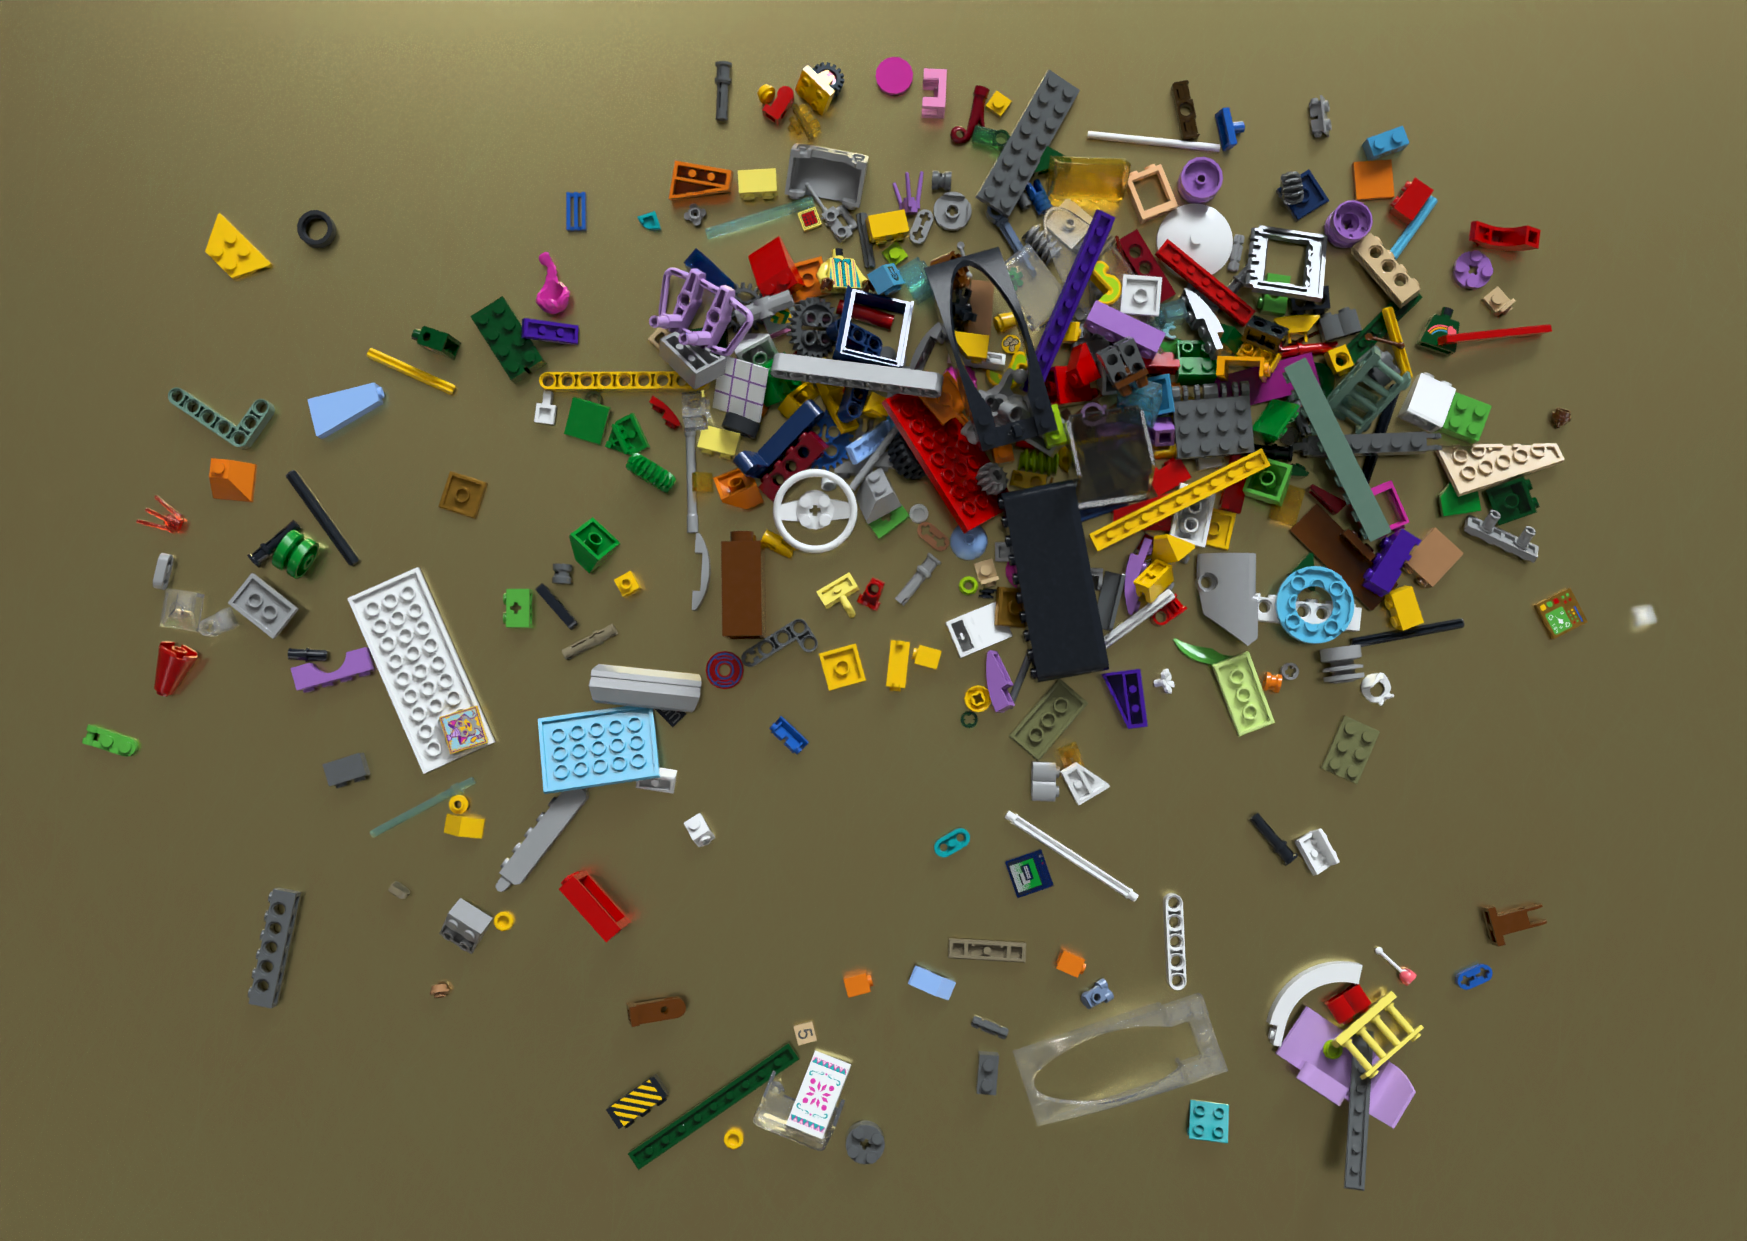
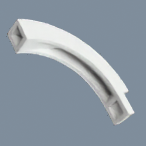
M1349 961L1326 962L1310 967L1292 978L1278 993L1269 1010L1266 1022L1273 1025V1028L1270 1027L1268 1033L1270 1043L1281 1047L1288 1017L1294 1006L1304 995L1324 984L1334 982L1359 984L1363 965Z

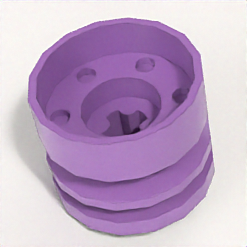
M1355 200L1346 201L1340 204L1328 216L1324 224V233L1328 235V241L1334 246L1350 248L1364 238L1371 230L1373 223L1372 214L1369 208L1362 202Z

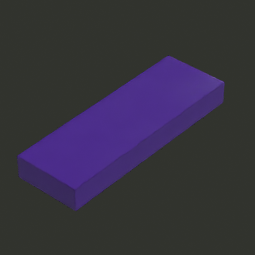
M523 318L521 338L577 345L579 325Z

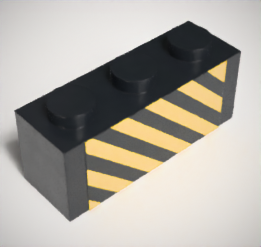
M656 1073L609 1105L606 1111L618 1129L623 1126L626 1129L635 1123L634 1119L639 1115L644 1117L651 1112L650 1108L653 1105L660 1106L667 1100L666 1096H668L669 1091Z

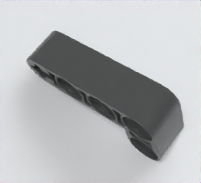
M796 619L744 651L741 660L745 666L755 667L796 640L805 652L812 653L817 650L818 641L807 623L802 619ZM796 623L804 624L805 629L802 633L794 631ZM780 633H786L788 635V641L786 643H780L778 641V636ZM807 639L814 640L815 646L812 649L805 648L804 642ZM765 643H770L772 646V650L768 654L762 652V645ZM758 648V652L763 657L760 659L759 656L753 658V663L746 662L747 654H756L757 652L754 650Z

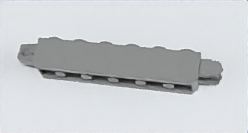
M588 788L563 791L557 798L555 796L548 804L550 808L547 812H542L536 819L537 825L534 828L530 827L524 835L526 839L523 843H518L512 850L514 853L510 859L506 858L501 864L502 870L499 873L502 876L498 883H496L495 888L497 891L504 892L512 884H521L526 880L589 798Z

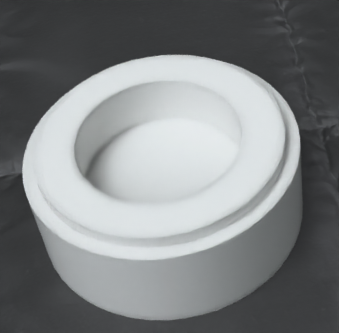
M922 504L912 506L909 512L910 519L917 524L925 522L928 518L927 508Z

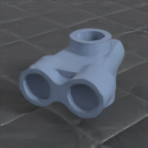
M1103 978L1095 983V987L1090 991H1085L1081 996L1082 1004L1087 1009H1091L1103 1002L1108 1003L1114 999L1112 991L1108 988L1107 981Z

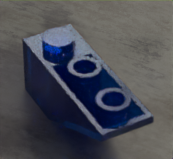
M697 248L684 261L685 267L689 271L691 269H698L706 273L705 280L717 287L727 285L734 289V282Z

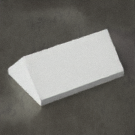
M1179 483L1178 490L1189 484ZM1216 493L1173 514L1169 535L1195 544V547L1205 548Z

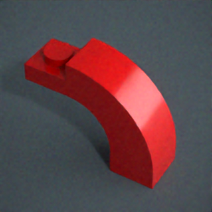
M1472 221L1469 241L1477 243L1478 247L1493 250L1539 249L1541 230L1528 225L1503 228L1491 226L1480 221Z

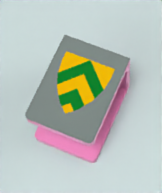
M793 306L776 312L771 317L762 319L771 339L791 331L786 326L791 325L788 318L793 317L790 312L791 310L795 311Z

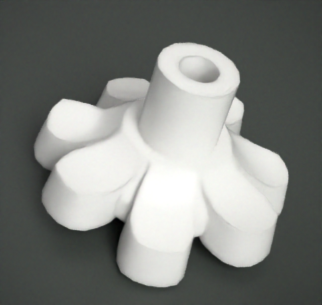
M1164 669L1161 672V679L1154 680V686H1162L1167 694H1171L1172 688L1175 687L1174 682L1170 681L1172 676L1169 669Z

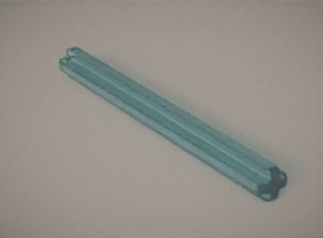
M811 196L706 228L705 233L708 239L812 208L815 206L814 200Z

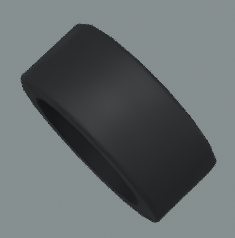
M310 210L299 218L297 232L300 239L310 247L324 248L334 240L336 225L325 212ZM316 218L324 220L328 227L325 236L319 240L310 239L306 233L308 223Z
M727 412L721 426L729 431L740 433L743 437L755 439L760 424L744 416Z

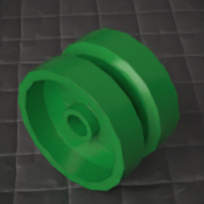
M291 530L276 548L272 557V565L281 571L286 570L289 576L299 579L313 564L319 551V543L310 538L305 539L304 534L297 530Z

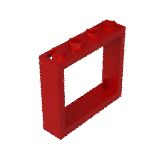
M585 870L574 872L561 882L562 886L559 888L561 893L606 943L631 922Z

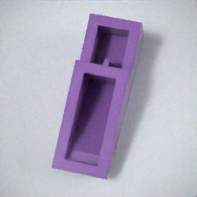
M990 650L987 652L986 661L988 691L995 712L1003 713L1015 706L1008 691V688L1013 686V683L998 652Z

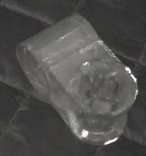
M228 607L202 620L198 625V630L204 636L215 637L239 626V623L231 607ZM208 624L213 626L210 628L211 632L206 630L209 628Z

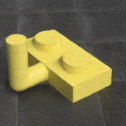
M850 573L816 591L826 609L841 602L850 618L855 617L856 613L847 597L860 589Z

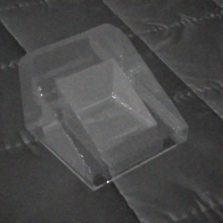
M1651 604L1631 608L1634 627L1658 623Z

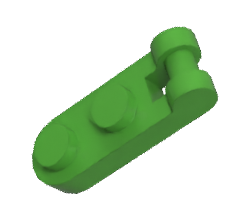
M88 724L86 729L88 731L87 735L82 740L83 744L125 757L133 756L138 751V743L135 739ZM96 733L100 734L98 741L94 740Z

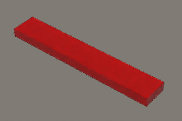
M1169 239L1155 253V256L1242 327L1246 325L1256 312Z
M1550 324L1449 334L1438 337L1437 341L1438 345L1542 335L1552 332V327Z

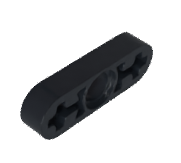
M541 583L535 589L570 630L579 625L577 620L544 583Z

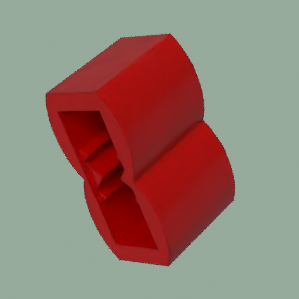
M1355 983L1347 986L1324 1002L1339 1025L1342 1023L1343 1025L1348 1024L1353 1020L1355 1014L1366 1012L1369 1009V1005L1372 1004L1361 986Z

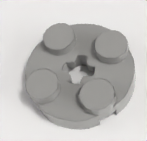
M958 192L943 194L935 202L933 210L937 225L948 231L963 229L969 222L972 212L971 204L964 195ZM951 207H955V210L958 211L954 216H950V213H947V210H950Z

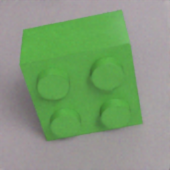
M1455 392L1444 425L1436 431L1466 443L1474 444L1480 439L1492 406Z

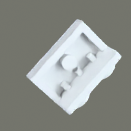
M1321 828L1310 831L1295 841L1313 876L1340 862L1328 841L1327 835Z

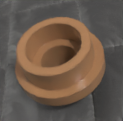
M447 984L431 986L430 995H434L436 999L444 998L449 993Z

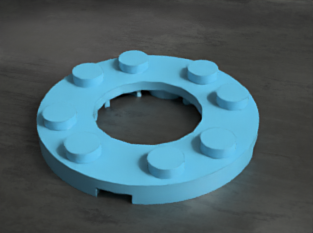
M1321 566L1305 567L1290 574L1280 585L1275 601L1276 615L1283 629L1293 638L1310 644L1325 643L1339 636L1350 624L1354 613V598L1350 587L1342 579V576L1335 571ZM1310 586L1323 588L1330 594L1333 600L1331 615L1320 624L1305 622L1296 611L1298 594Z

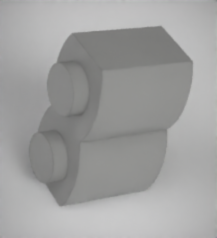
M1032 762L1031 801H1055L1056 797H1059V786H1056V778L1060 776V767L1056 766L1055 762Z

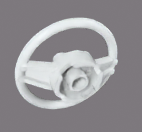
M808 469L792 475L779 488L773 503V519L777 531L789 545L807 553H823L838 547L850 536L857 520V503L851 488L841 477L826 470ZM808 477H822L836 483L845 493L848 502L830 499L828 495L818 490L805 492L799 500L782 503V499L787 490L799 480ZM813 505H817V508H820L817 514L809 511V509L813 508ZM849 518L847 526L840 536L827 544L818 546L806 545L795 540L786 531L782 520L800 521L802 526L816 530L829 525L831 520Z

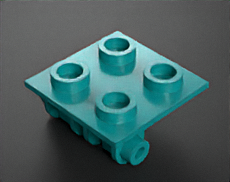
M1190 1100L1189 1127L1187 1128L1189 1139L1228 1144L1229 1105Z

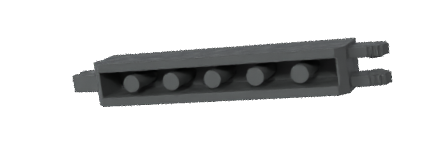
M1402 432L1344 435L1354 456L1425 454L1427 451L1442 450L1441 445L1427 446V439L1438 440L1442 438L1440 433ZM1308 436L1307 438H1302V442L1292 444L1293 452H1303V456H1307V458L1327 457L1325 452L1321 453L1317 442H1319L1317 436Z

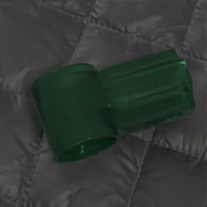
M975 125L971 142L1002 151L1006 142L1000 144L996 139L1002 137L1007 142L1010 135L1006 130H994Z

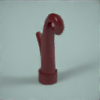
M980 85L975 86L967 129L955 126L951 130L950 136L955 143L962 144L970 140L978 122H980L982 129L985 128L984 107L990 91L988 88ZM957 131H960L962 133V138H959L956 135Z

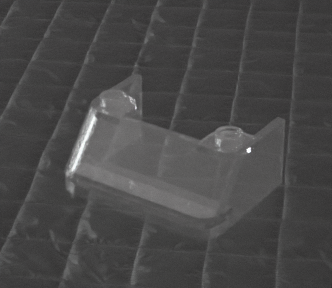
M772 1071L754 1115V1124L814 1150H824L836 1128L845 1100L841 1099L838 1108L835 1107L822 1140L786 1125L796 1099L784 1095L785 1089L781 1083L773 1081L776 1072Z

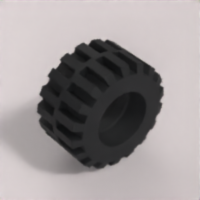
M900 433L888 447L890 449L888 451L889 461L893 464L894 470L896 469L899 475L903 474L904 478L908 479L910 477L911 480L920 479L926 473Z

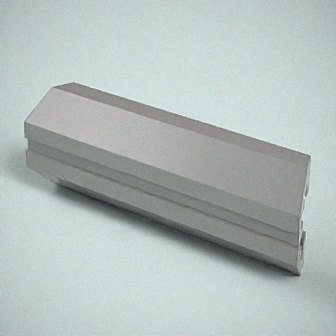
M598 664L591 670L589 688L592 699L596 703L692 713L700 698L702 680L699 674Z

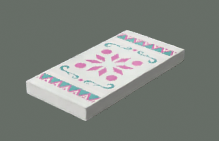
M815 1051L786 1125L823 1140L852 1065Z

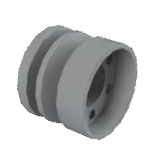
M1361 645L1319 650L1321 662L1330 663L1331 666L1322 670V673H1332L1331 677H1323L1324 682L1346 683L1365 677L1364 672L1355 673L1356 668H1364L1363 664H1354L1355 659L1362 657Z

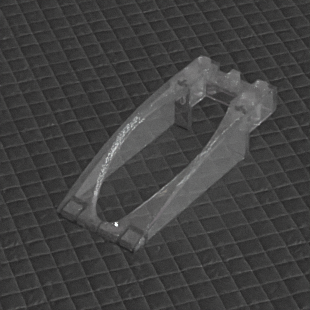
M1196 993L1163 1005L1160 1002H1156L1014 1050L1013 1054L1037 1126L1121 1106L1227 1072L1228 1069L1223 1054L1220 1051L1203 995ZM1189 1022L1199 1055L1182 1061L1178 1057L1175 1058L1177 1069L1163 1079L1101 1100L1081 1101L1053 1098L1040 1093L1034 1086V1079L1037 1073L1050 1061L1084 1041L1116 1030L1142 1026L1173 1027Z

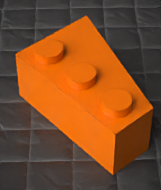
M675 160L669 199L674 201L731 192L733 172L732 170Z

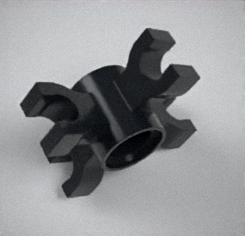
M956 288V302H952L954 330L957 328L958 332H964L963 321L971 320L976 322L977 314L972 312L971 305L967 303L972 294V290L965 288L964 295H962L963 289Z

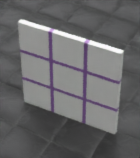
M724 356L726 357L725 374L716 379L712 408L732 412L760 422L769 369L730 356Z

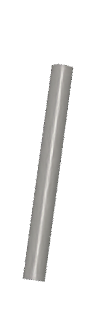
M895 425L849 485L853 491L857 489L899 433Z

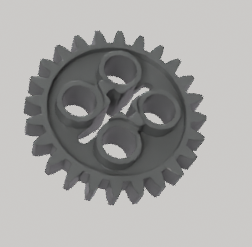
M812 297L800 300V304L794 305L796 311H790L793 317L788 318L791 325L786 327L791 329V332L787 333V336L792 337L789 343H794L792 349L798 350L797 355L822 358L828 357V352H833L831 346H835L836 342L828 337L826 331L801 329L802 326L825 327L827 330V327L836 321L839 314H833L836 308L830 307L831 303L825 302V299Z

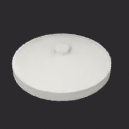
M1186 204L1171 211L1162 221L1156 236L1157 251L1169 239L1211 275L1217 273L1225 265L1230 257L1233 246L1231 228L1226 219L1217 210L1203 204ZM1161 260L1162 264L1166 267V269H1168L1172 274L1182 278L1179 274H1177L1173 269H1171Z

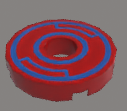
M717 652L707 662V678L717 688H733L743 678V663L732 652ZM722 665L730 667V673L727 676L720 674V667Z

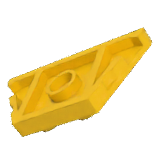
M221 213L217 215L205 252L232 279H237L245 274H252L256 270L272 266Z

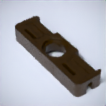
M1188 80L1174 82L1171 87L1181 139L1183 141H1189V139L1196 140L1200 135L1197 134L1196 113L1193 99H1191ZM1184 106L1188 107L1191 111L1187 116L1182 115L1180 109Z

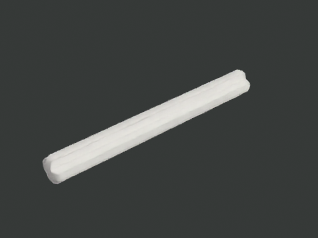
M1167 589L1152 603H1148L1105 635L1106 649L1175 598L1173 592Z

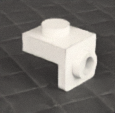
M701 813L684 822L692 840L699 848L708 845L715 839Z

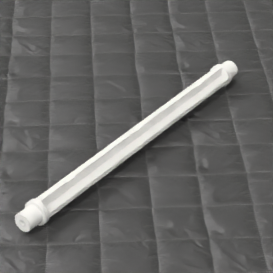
M1008 811L1004 818L1009 820L1011 824L1019 827L1123 895L1126 899H1130L1133 902L1137 900L1139 895L1133 892V889L1128 888L1019 817L1018 814Z

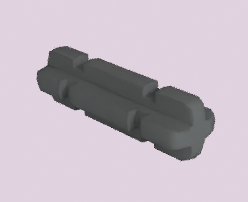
M974 1016L971 1022L972 1027L976 1029L981 1028V1031L994 1036L998 1035L1003 1040L1006 1039L1009 1032L1008 1028L1003 1026L1000 1028L998 1024L985 1019L982 1021V1018Z

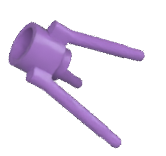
M920 171L916 201L914 197H911L908 172L905 173L907 197L903 198L904 202H902L896 183H893L899 203V210L904 209L906 215L917 214V209H920L923 171Z

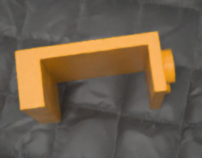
M1217 356L1216 376L1220 381H1228L1229 366L1260 367L1259 377L1262 382H1267V377H1270L1271 366H1269L1265 357Z

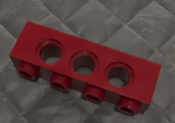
M1136 229L1117 240L1115 244L1116 253L1120 258L1123 257L1126 262L1125 267L1130 274L1162 277L1160 306L1173 299L1176 293L1139 231ZM1135 250L1138 252L1139 257L1133 258L1129 252ZM1139 267H1146L1149 273L1142 274Z
M814 431L804 432L798 438L799 443L795 447L791 446L785 454L787 456L784 460H778L773 466V472L771 474L767 473L760 480L762 484L758 488L773 503L779 488L782 486L776 480L777 475L783 477L784 483L792 475L810 469L829 448ZM803 447H806L809 451L807 457L802 455L801 450ZM790 461L796 464L795 471L789 468Z

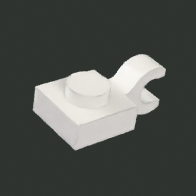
M544 390L542 404H536L534 422L554 425L557 406L551 405L554 395L552 391Z

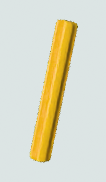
M1390 306L1382 309L1390 341L1403 342L1393 307ZM1392 345L1401 377L1408 371L1411 378H1413L1405 347L1398 349L1397 346Z

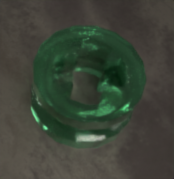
M966 711L961 715L960 721L964 727L972 728L976 726L978 717L974 712ZM965 715H973L974 719L972 720H974V723L965 724Z

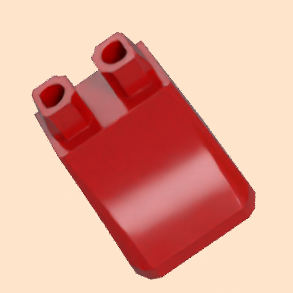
M1067 366L1051 367L1044 382L1051 405L1057 404L1058 408L1083 404L1098 396L1097 389L1090 388V383L1074 390L1066 374Z

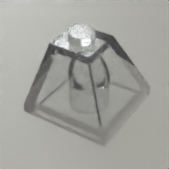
M166 589L159 626L198 632L205 594Z

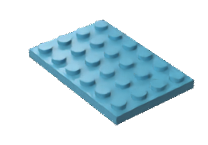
M622 706L538 719L543 792L545 794L660 778L654 709Z

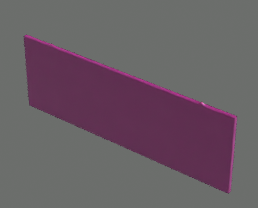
M1312 352L1280 360L1274 372L1270 374V377H1267V382H1262L1259 377L1260 367L1228 374V381H1220L1216 377L1215 383H1217L1218 398H1221L1220 383L1224 382L1227 386L1226 397H1233L1232 382H1238V396H1240V381H1249L1250 406L1289 396L1294 388L1291 382L1286 383L1282 375L1285 372L1284 367L1306 357L1319 383Z

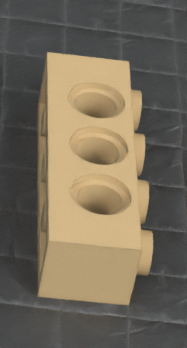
M1369 233L1352 247L1351 254L1401 309L1418 296L1421 289L1420 284L1415 278H1411L1407 274V269L1402 264L1397 263L1394 254L1382 246L1383 243L1380 238L1374 237L1372 233ZM1376 253L1379 255V257L1372 258L1370 254ZM1389 267L1392 271L1385 272L1382 268ZM1401 281L1404 286H1397L1395 282Z

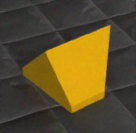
M1169 534L1154 536L1152 562L1155 559L1166 563L1178 562L1195 549V544Z

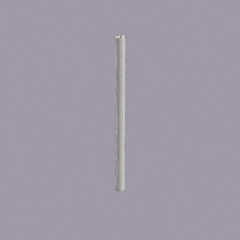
M1088 131L1087 139L1214 152L1220 151V144L1094 131Z

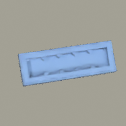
M888 420L882 421L845 447L853 465L860 463L875 452L892 429Z

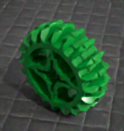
M633 453L627 461L626 468L628 471L660 491L668 493L674 486L675 476L643 455Z

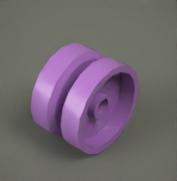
M1196 157L1188 161L1177 181L1181 197L1191 204H1205L1211 201L1222 185V170L1218 163L1207 157Z

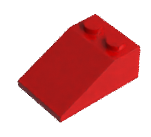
M780 236L748 255L757 286L763 297H771L786 290H789L792 295L806 286Z

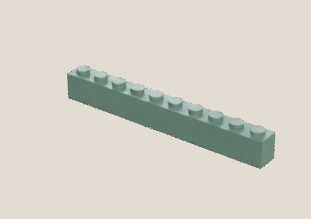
M1306 357L1284 367L1285 372L1282 375L1287 384L1291 382L1294 388L1291 390L1295 401L1300 400L1302 407L1299 409L1303 417L1309 418L1311 424L1308 427L1313 436L1317 435L1319 439L1317 445L1321 453H1326L1328 459L1325 461L1329 469H1334L1337 475L1334 477L1337 486H1342L1345 491L1342 496L1346 504L1351 503L1354 511H1351L1355 522L1360 521L1363 527L1359 529L1363 538H1368L1372 542L1391 533L1392 531Z

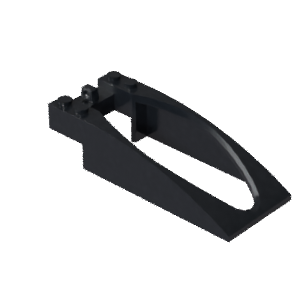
M999 247L924 267L966 416L970 417L980 453L1058 430L1028 327ZM971 266L982 272L1000 292L1014 315L1028 364V391L1022 397V401L1027 403L1030 414L1029 418L996 427L990 406L975 387L965 368L956 341L952 314L954 277L962 267Z

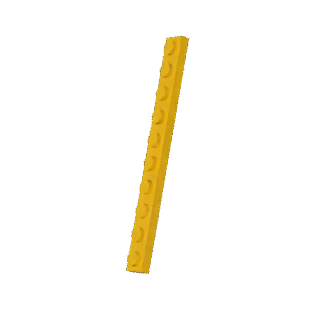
M1261 448L1090 533L1088 536L1098 552L1271 465Z

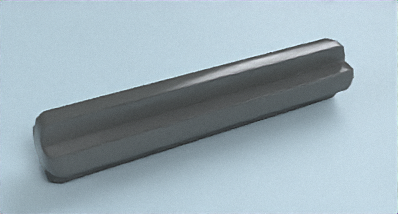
M862 212L856 214L864 267L871 269L875 267V259L865 222L867 214Z

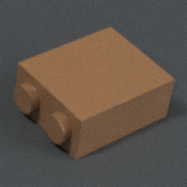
M1436 527L1430 529L1422 537L1419 546L1416 545L1409 553L1412 556L1409 561L1405 560L1402 567L1407 574H1413L1417 578L1416 582L1423 588L1433 587L1464 554Z

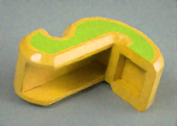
M1097 261L1089 279L1104 294L1098 301L1111 307L1122 294V285L1118 278L1106 274L1109 266L1105 262Z
M1022 351L1015 352L1008 369H1024L1026 371L1028 364L1025 353ZM987 369L985 379L988 385L993 388L999 385L1002 375ZM1012 379L1011 390L1018 385L1014 379Z

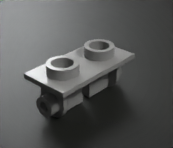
M1320 95V100L1313 98L1310 99L1311 102L1309 103L1310 117L1318 116V119L1311 120L1312 134H1314V137H1321L1322 133H1325L1327 137H1330L1329 130H1332L1331 120L1327 118V112L1330 111L1329 102Z

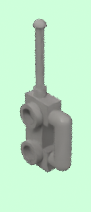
M805 183V187H807L822 209V221L826 222L825 225L829 226L837 241L841 244L853 236L852 231L857 229L858 225L844 205H840L837 208L832 206L827 209L809 185L810 183ZM840 214L846 220L848 226L844 227L837 218Z

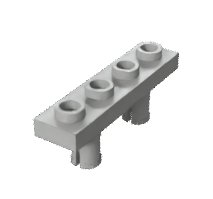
M1491 510L1484 521L1468 515L1465 520L1464 531L1471 536L1481 538L1489 544H1494L1506 552H1511L1533 563L1538 558L1539 546L1530 543L1536 534L1534 528L1526 526L1521 535L1517 537L1495 527L1501 516L1495 510Z

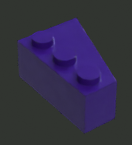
M1404 529L1398 530L1389 537H1384L1379 544L1381 547L1379 552L1371 560L1373 563L1371 568H1368L1363 575L1365 580L1362 586L1380 597L1388 594L1401 575L1402 571L1400 570L1405 560L1409 561L1411 559L1410 551L1414 546H1419L1422 540Z
M1141 669L1103 673L1102 676L1127 728L1148 727Z

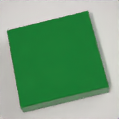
M573 397L564 434L601 445L611 407Z

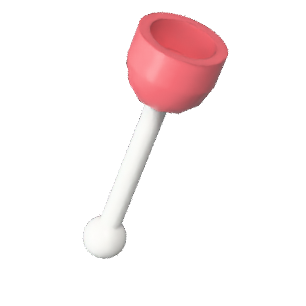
M1381 947L1375 949L1376 954L1381 955L1400 972L1399 979L1405 986H1408L1416 978L1417 975L1412 970H1402L1383 952Z

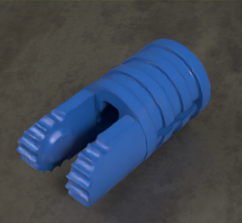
M1034 180L1033 186L1028 182L1025 190L1038 216L1051 211L1054 207L1048 199L1049 197L1046 195L1040 180Z

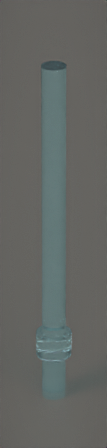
M470 777L461 783L457 782L451 785L450 789L370 830L371 836L374 838L453 795L456 796L463 793L464 789L475 784L474 778Z

